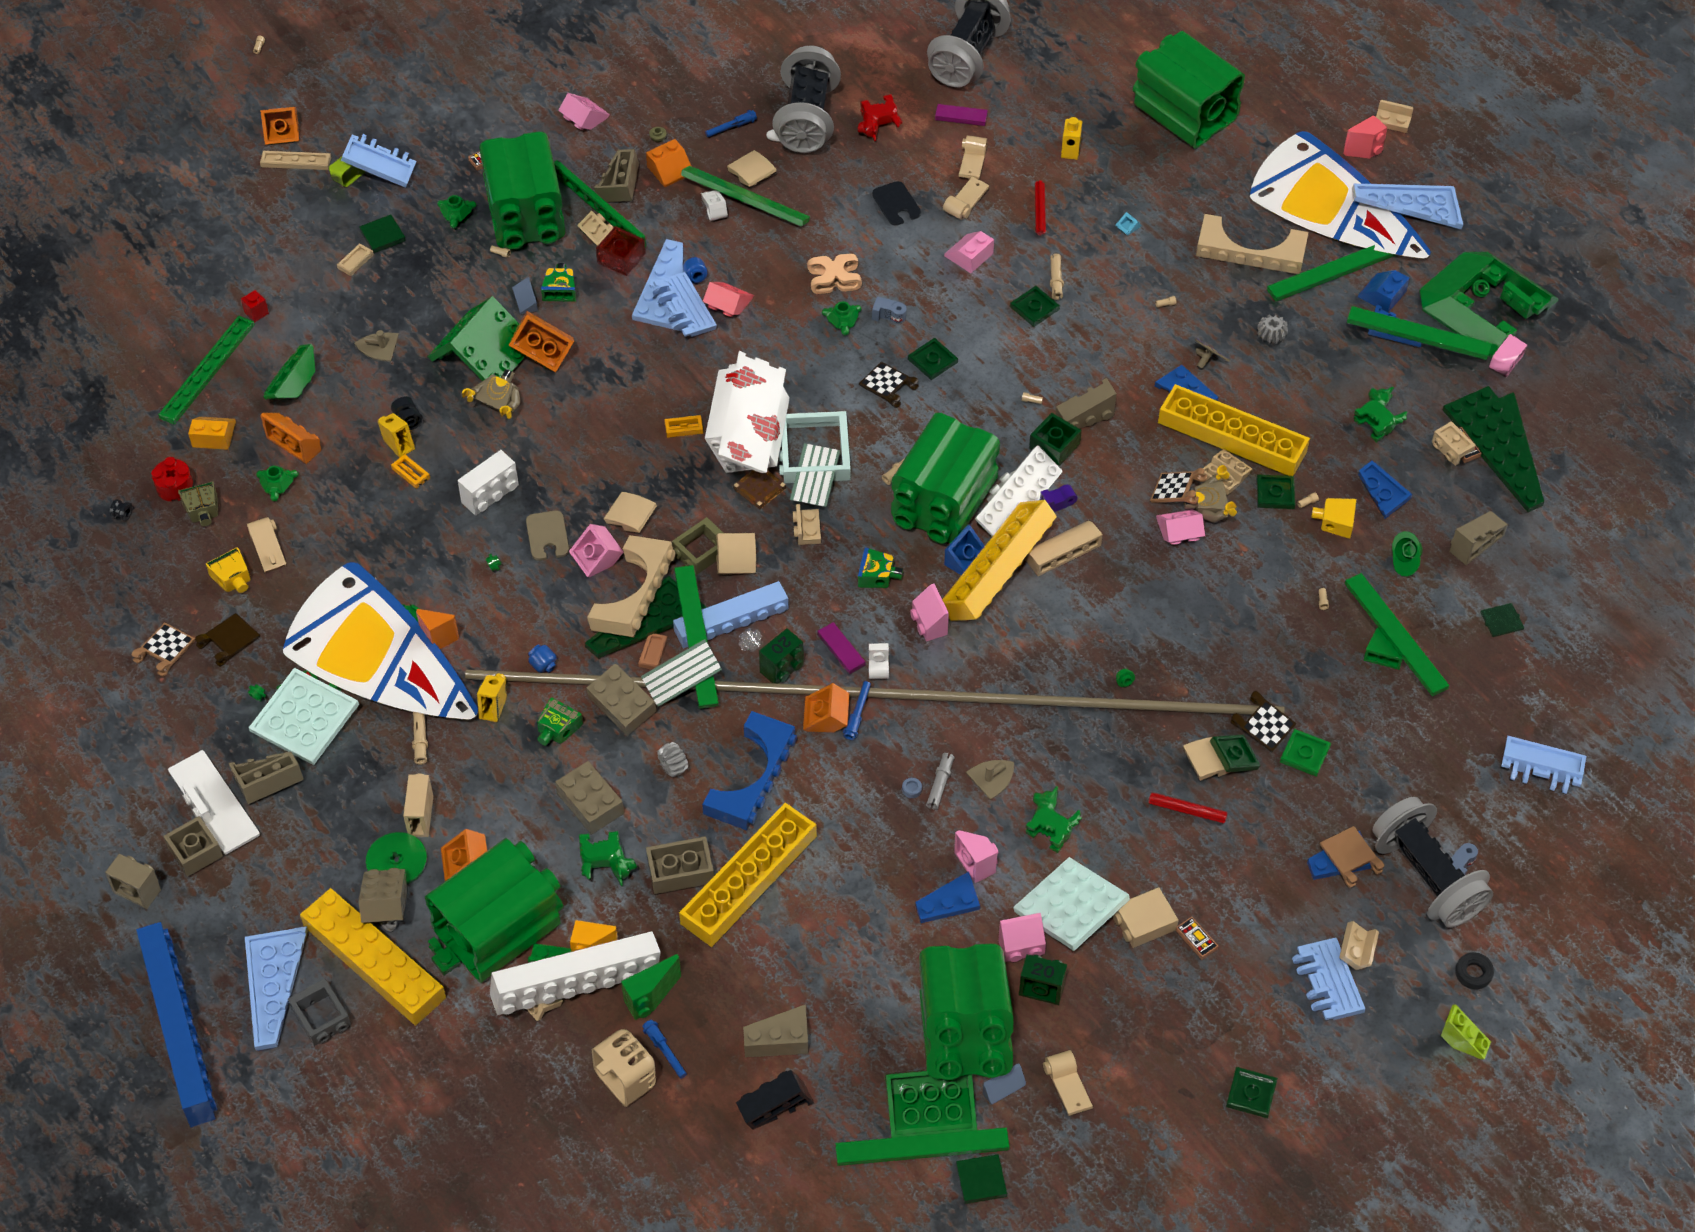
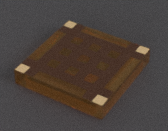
M752 470L735 483L733 487L735 491L760 510L784 491L786 484L768 470L766 473Z

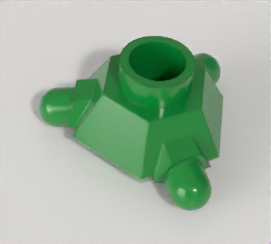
M452 195L447 200H439L437 203L445 219L450 222L451 228H457L458 223L462 222L472 211L471 209H474L477 205L475 201H465L458 195Z
M842 301L833 306V308H824L822 315L826 316L838 330H841L842 335L847 336L849 329L854 326L859 316L858 313L861 312L862 308L860 305L850 306L849 303Z
M270 466L267 470L257 471L256 476L260 479L259 482L265 492L270 495V499L275 502L279 499V495L283 494L290 486L293 479L298 477V471Z

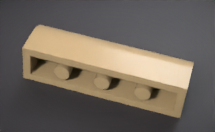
M1086 521L1034 546L1024 559L1035 574L1040 576L1100 547L1102 533L1091 521Z

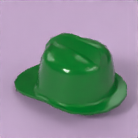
M1409 531L1398 533L1392 543L1394 569L1399 575L1408 577L1418 570L1423 548L1413 533Z

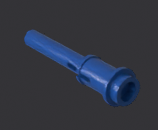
M747 110V113L734 117L732 121L705 131L707 137H710L735 126L740 127L749 122L754 123L757 120L754 110Z
M867 681L863 682L854 712L849 716L847 727L843 730V736L848 740H854L858 737L857 731L862 720L860 715L871 683Z
M653 1020L647 1021L642 1026L644 1034L649 1036L656 1048H660L679 1078H684L687 1073L666 1044L667 1039L657 1027L658 1023Z

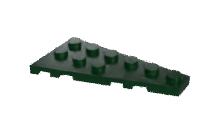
M670 576L662 581L634 637L598 632L585 642V648L597 658H601L647 639L649 635L659 634L673 628V620L683 617L677 582ZM700 602L701 609L707 608L704 604Z

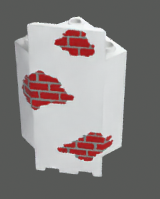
M739 351L736 364H731L728 369L718 371L705 440L726 473L744 470L766 473L768 467H775L778 463L790 398L783 387L786 369L771 367L769 362L759 358L751 359L745 356L746 353Z

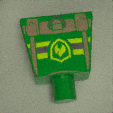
M551 697L537 721L538 731L541 733L537 740L544 746L551 739L559 744L565 742L583 725L582 714Z

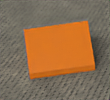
M417 609L416 614L419 626L432 644L435 643L439 649H442L458 640L459 635L455 615Z

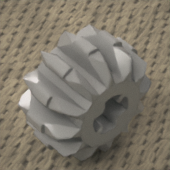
M1268 314L1267 318L1262 317L1257 327L1258 337H1262V342L1268 341L1269 344L1271 342L1275 344L1279 341L1283 342L1288 333L1287 322L1283 320V317L1277 318V315L1272 317Z
M674 742L667 743L657 750L658 759L666 774L674 777L688 769L686 755L678 744Z

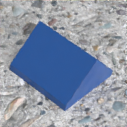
M967 525L945 549L944 565L960 575L965 572L985 546L970 525Z

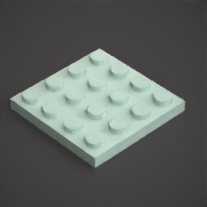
M294 668L249 726V730L314 765L358 707L359 702Z
M1069 857L1014 906V912L1020 916L1041 913L1044 932L1075 951L1123 907L1130 898L1129 894Z

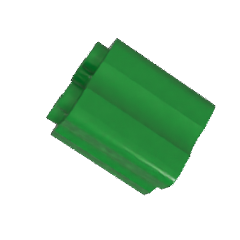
M1180 31L1174 36L1171 34L1167 35L1161 41L1158 49H1154L1151 52L1144 51L1138 57L1135 64L1138 69V80L1133 86V92L1135 93L1134 105L1193 148H1199L1216 132L1228 127L1238 117L1241 105L1240 93L1244 86L1245 74L1186 32Z
M533 132L516 138L501 137L483 141L479 146L497 245L501 248L518 249L528 242L540 241L550 244L561 239L565 235V223L562 214L563 206L548 135L544 132Z
M934 413L892 477L891 489L894 492V500L891 503V514L894 522L904 529H923L937 543H951L969 524L998 477V466L995 459L999 454V439L990 432L966 426L945 414Z
M504 838L425 896L426 905L431 914L430 922L433 931L446 947H450L465 968L480 983L491 977L492 972L499 971L561 924L558 912L564 906L555 893L560 889V883L548 868L539 872L531 865L535 858L522 841L514 845L510 840Z
M975 944L967 948L930 946L923 949L919 955L921 981L919 993L928 1075L935 1079L952 1080L967 1074L988 1078L1008 1074L1013 1068L1011 1042L1013 1012L1002 947L997 944Z

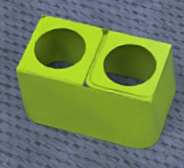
M340 157L329 166L332 180L344 187H348L366 171L341 161L342 157Z

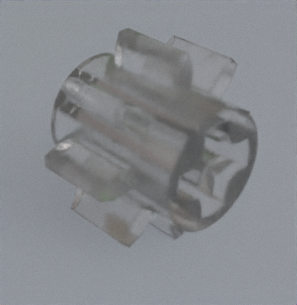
M748 628L739 635L741 640L738 644L743 651L747 649L753 652L761 646L760 640L763 636L757 629L754 631Z

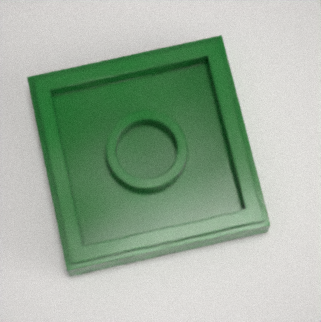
M1294 729L1280 758V763L1317 777L1331 747V743Z

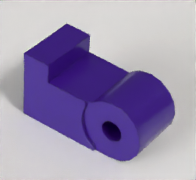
M1068 484L1052 491H1048V489L1040 491V500H1046L1053 512L1073 505L1078 499L1074 490Z

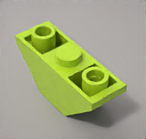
M1456 1004L1452 1005L1441 1036L1452 1048L1476 1058L1485 1059L1491 1041Z

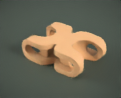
M840 254L836 256L834 261L827 256L809 259L807 263L809 272L822 275L812 279L811 290L816 294L831 293L835 287H838L841 291L858 290L862 286L860 275L848 273L857 268V256L855 254Z

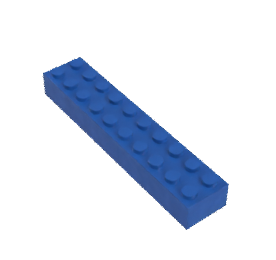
M158 922L136 929L184 1114L190 1128L216 1120L214 1111H217V1106L211 1093L213 1092L207 1077V1068L205 1062H203V1053L197 1040L198 1034L192 1021L193 1015L188 1005L189 1000L183 987V978L179 971L178 959L174 953L175 948L168 928L164 929L162 923Z

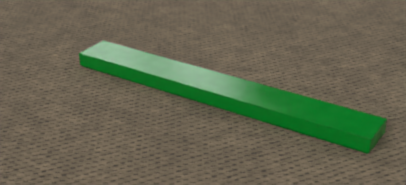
M558 160L554 162L556 175L560 181L597 213H600L606 221L641 251L646 248L645 235L561 162Z
M692 166L682 169L681 175L784 220L799 226L809 222L810 216L709 173Z
M1375 245L1271 284L1267 286V291L1277 302L1394 257L1396 254L1374 250Z
M1354 306L1351 307L1347 318V323L1484 360H1487L1492 345L1490 342Z
M238 315L158 414L159 419L173 425L177 423L255 326L254 321Z
M694 565L674 568L688 649L704 639L707 642ZM714 675L695 685L699 709L715 707L719 704Z
M1360 573L1345 580L1346 587L1430 695L1433 697L1449 689L1447 681L1364 575Z
M1007 1127L835 1143L837 1166L1008 1151L1010 1148Z

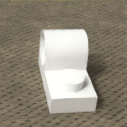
M713 190L701 193L710 221L728 217L726 201L720 192Z
M888 643L869 644V679H889Z

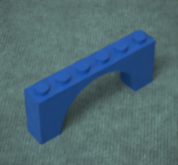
M751 711L744 724V737L754 741L764 751L768 759L765 772L755 783L740 790L719 791L710 789L702 804L703 815L744 830H748L750 824L753 825L757 818L756 812L759 808L763 807L765 795L767 792L770 793L773 787L774 777L779 776L781 764L787 760L789 748L794 746L797 740L795 726Z

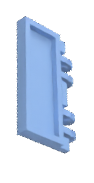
M363 134L360 141H358V136L351 135L341 161L406 188L416 161L409 159L408 162L406 161L409 153L405 152L402 159L397 157L399 153L398 148H395L391 155V150L379 145L374 148L376 139L373 138L369 146L365 144L367 135Z
M686 272L653 282L655 286L651 288V292L653 295H657L656 301L658 303L666 302V306L670 311V314L667 315V320L670 322L675 321L671 325L674 330L682 329L685 337L689 335L693 337L716 329L717 324Z
M1507 736L1501 767L1510 769V765L1513 763L1510 779L1515 780L1517 771L1523 772L1522 782L1526 784L1531 768L1533 769L1532 775L1549 779L1551 773L1550 790H1555L1558 781L1563 783L1562 793L1567 794L1570 778L1573 779L1572 785L1581 787L1586 756Z
M1336 937L1297 947L1299 954L1292 958L1293 963L1311 962L1296 969L1299 975L1309 974L1308 978L1313 990L1306 994L1307 998L1312 1000L1325 997L1324 1000L1311 1004L1312 1011L1329 1008L1322 1012L1325 1020H1337L1365 1012V1006L1346 962L1339 958L1341 947Z

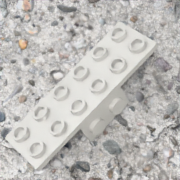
M1036 446L1015 471L1010 474L1006 472L1000 478L1001 483L999 485L996 484L989 491L991 494L987 498L988 503L976 516L975 520L993 536L1020 502L1039 500L1040 491L1049 489L1062 473V470L1039 446Z
M203 750L168 769L184 795L182 796L186 804L193 807L192 812L195 817H201L225 855L260 836L258 829Z

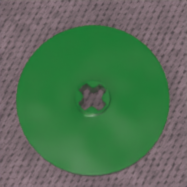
M403 832L389 833L380 837L370 846L366 855L368 871L372 869L379 871L391 868L405 869L407 884L413 882L422 874L427 863V853L423 843L415 836ZM395 857H398V859H399L398 862H395V860H394Z

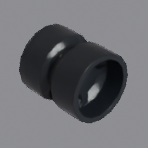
M404 396L392 403L391 411L408 424L410 431L420 426L422 417L418 409H416L412 398Z

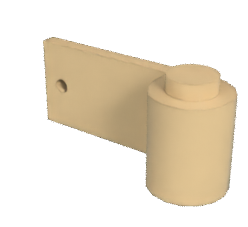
M975 136L963 138L962 149H965L959 177L968 179L971 177L980 178L987 149V138Z
M971 177L956 197L949 196L946 199L943 211L960 220L967 218L972 208L988 190L989 185Z
M266 517L248 523L247 528L264 572L287 566L274 532L277 530L274 520Z
M1068 1050L1046 1057V1062L1043 1063L1046 1075L1050 1074L1068 1116L1092 1109L1093 1105L1077 1074V1065L1072 1051Z

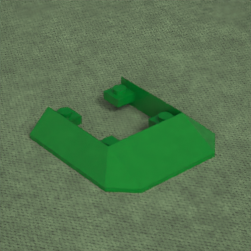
M1463 252L1419 291L1422 311L1456 334L1492 343L1488 355L1491 358L1510 334L1516 335L1517 329L1504 320L1495 327L1470 310L1474 306L1475 301L1465 295L1464 292L1475 281L1483 278L1495 287L1501 281H1510L1535 301L1532 312L1537 315L1544 309L1548 310L1559 299L1489 252Z

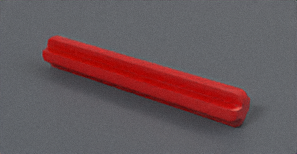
M1042 180L1035 182V232L1038 236L1046 233L1045 183Z
M1153 792L1149 797V803L1221 823H1225L1227 818L1226 811Z

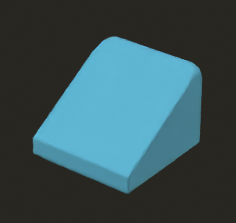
M1126 212L1115 226L1128 236L1142 225Z

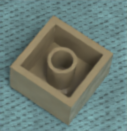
M200 816L163 836L169 851L187 877L223 857L218 842Z
M118 854L105 872L113 893L148 909L161 891L154 869L148 864L138 863L131 856L126 857Z

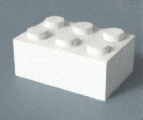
M502 450L457 480L461 503L475 516L485 511L490 505L499 501L504 495L513 491L519 485L516 464Z

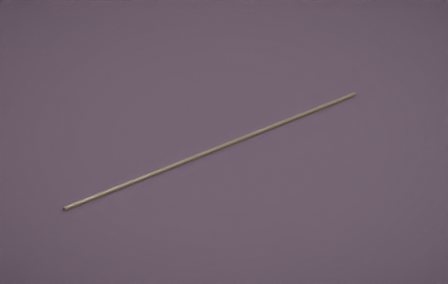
M466 670L465 679L484 680L487 675L495 676L497 673H500L506 677V681L590 685L600 677L599 675ZM630 677L639 687H646L641 677ZM715 681L716 691L810 695L826 687L820 685ZM839 686L849 692V697H859L862 688ZM870 688L867 695L869 698L1222 714L1238 713L1244 715H1252L1259 707L1258 705L886 688ZM1275 706L1284 713L1285 709L1283 706Z

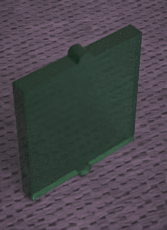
M1512 603L1484 609L1480 612L1485 621V626L1488 627L1492 637L1524 630V626L1519 618L1520 614H1517Z

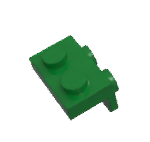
M1510 281L1506 282L1500 298L1525 319L1533 315L1534 312L1532 310L1535 301Z

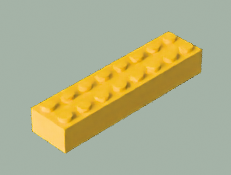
M1176 384L1159 412V424L1288 476H1294L1309 446V437Z
M1046 500L1020 502L942 600L951 621L978 619L985 607L992 602V598L1002 589L1003 584L1012 577L1014 570L1022 564V560L1032 551L1036 542L1041 540L1044 532L1052 526V522L1057 517Z
M785 802L679 912L680 924L712 947L817 837L816 824Z
M332 888L327 890L300 914L303 926H307L311 934L415 1026L446 999L444 987L373 924L370 922L361 923L360 913Z

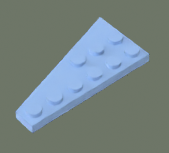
M1353 184V196L1357 202L1458 229L1463 227L1454 186Z
M666 239L633 311L632 320L673 329L671 325L675 321L670 322L667 320V315L670 314V311L666 306V302L658 303L656 301L657 295L652 294L651 288L655 286L653 284L655 280L683 272L682 242Z
M307 926L245 937L254 1047L256 1051L278 1046L289 1004L288 998L291 997L308 933Z

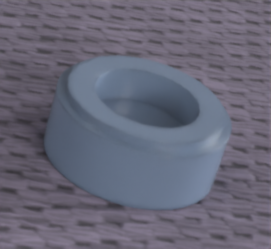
M908 778L902 784V792L908 798H916L922 792V784L916 778Z

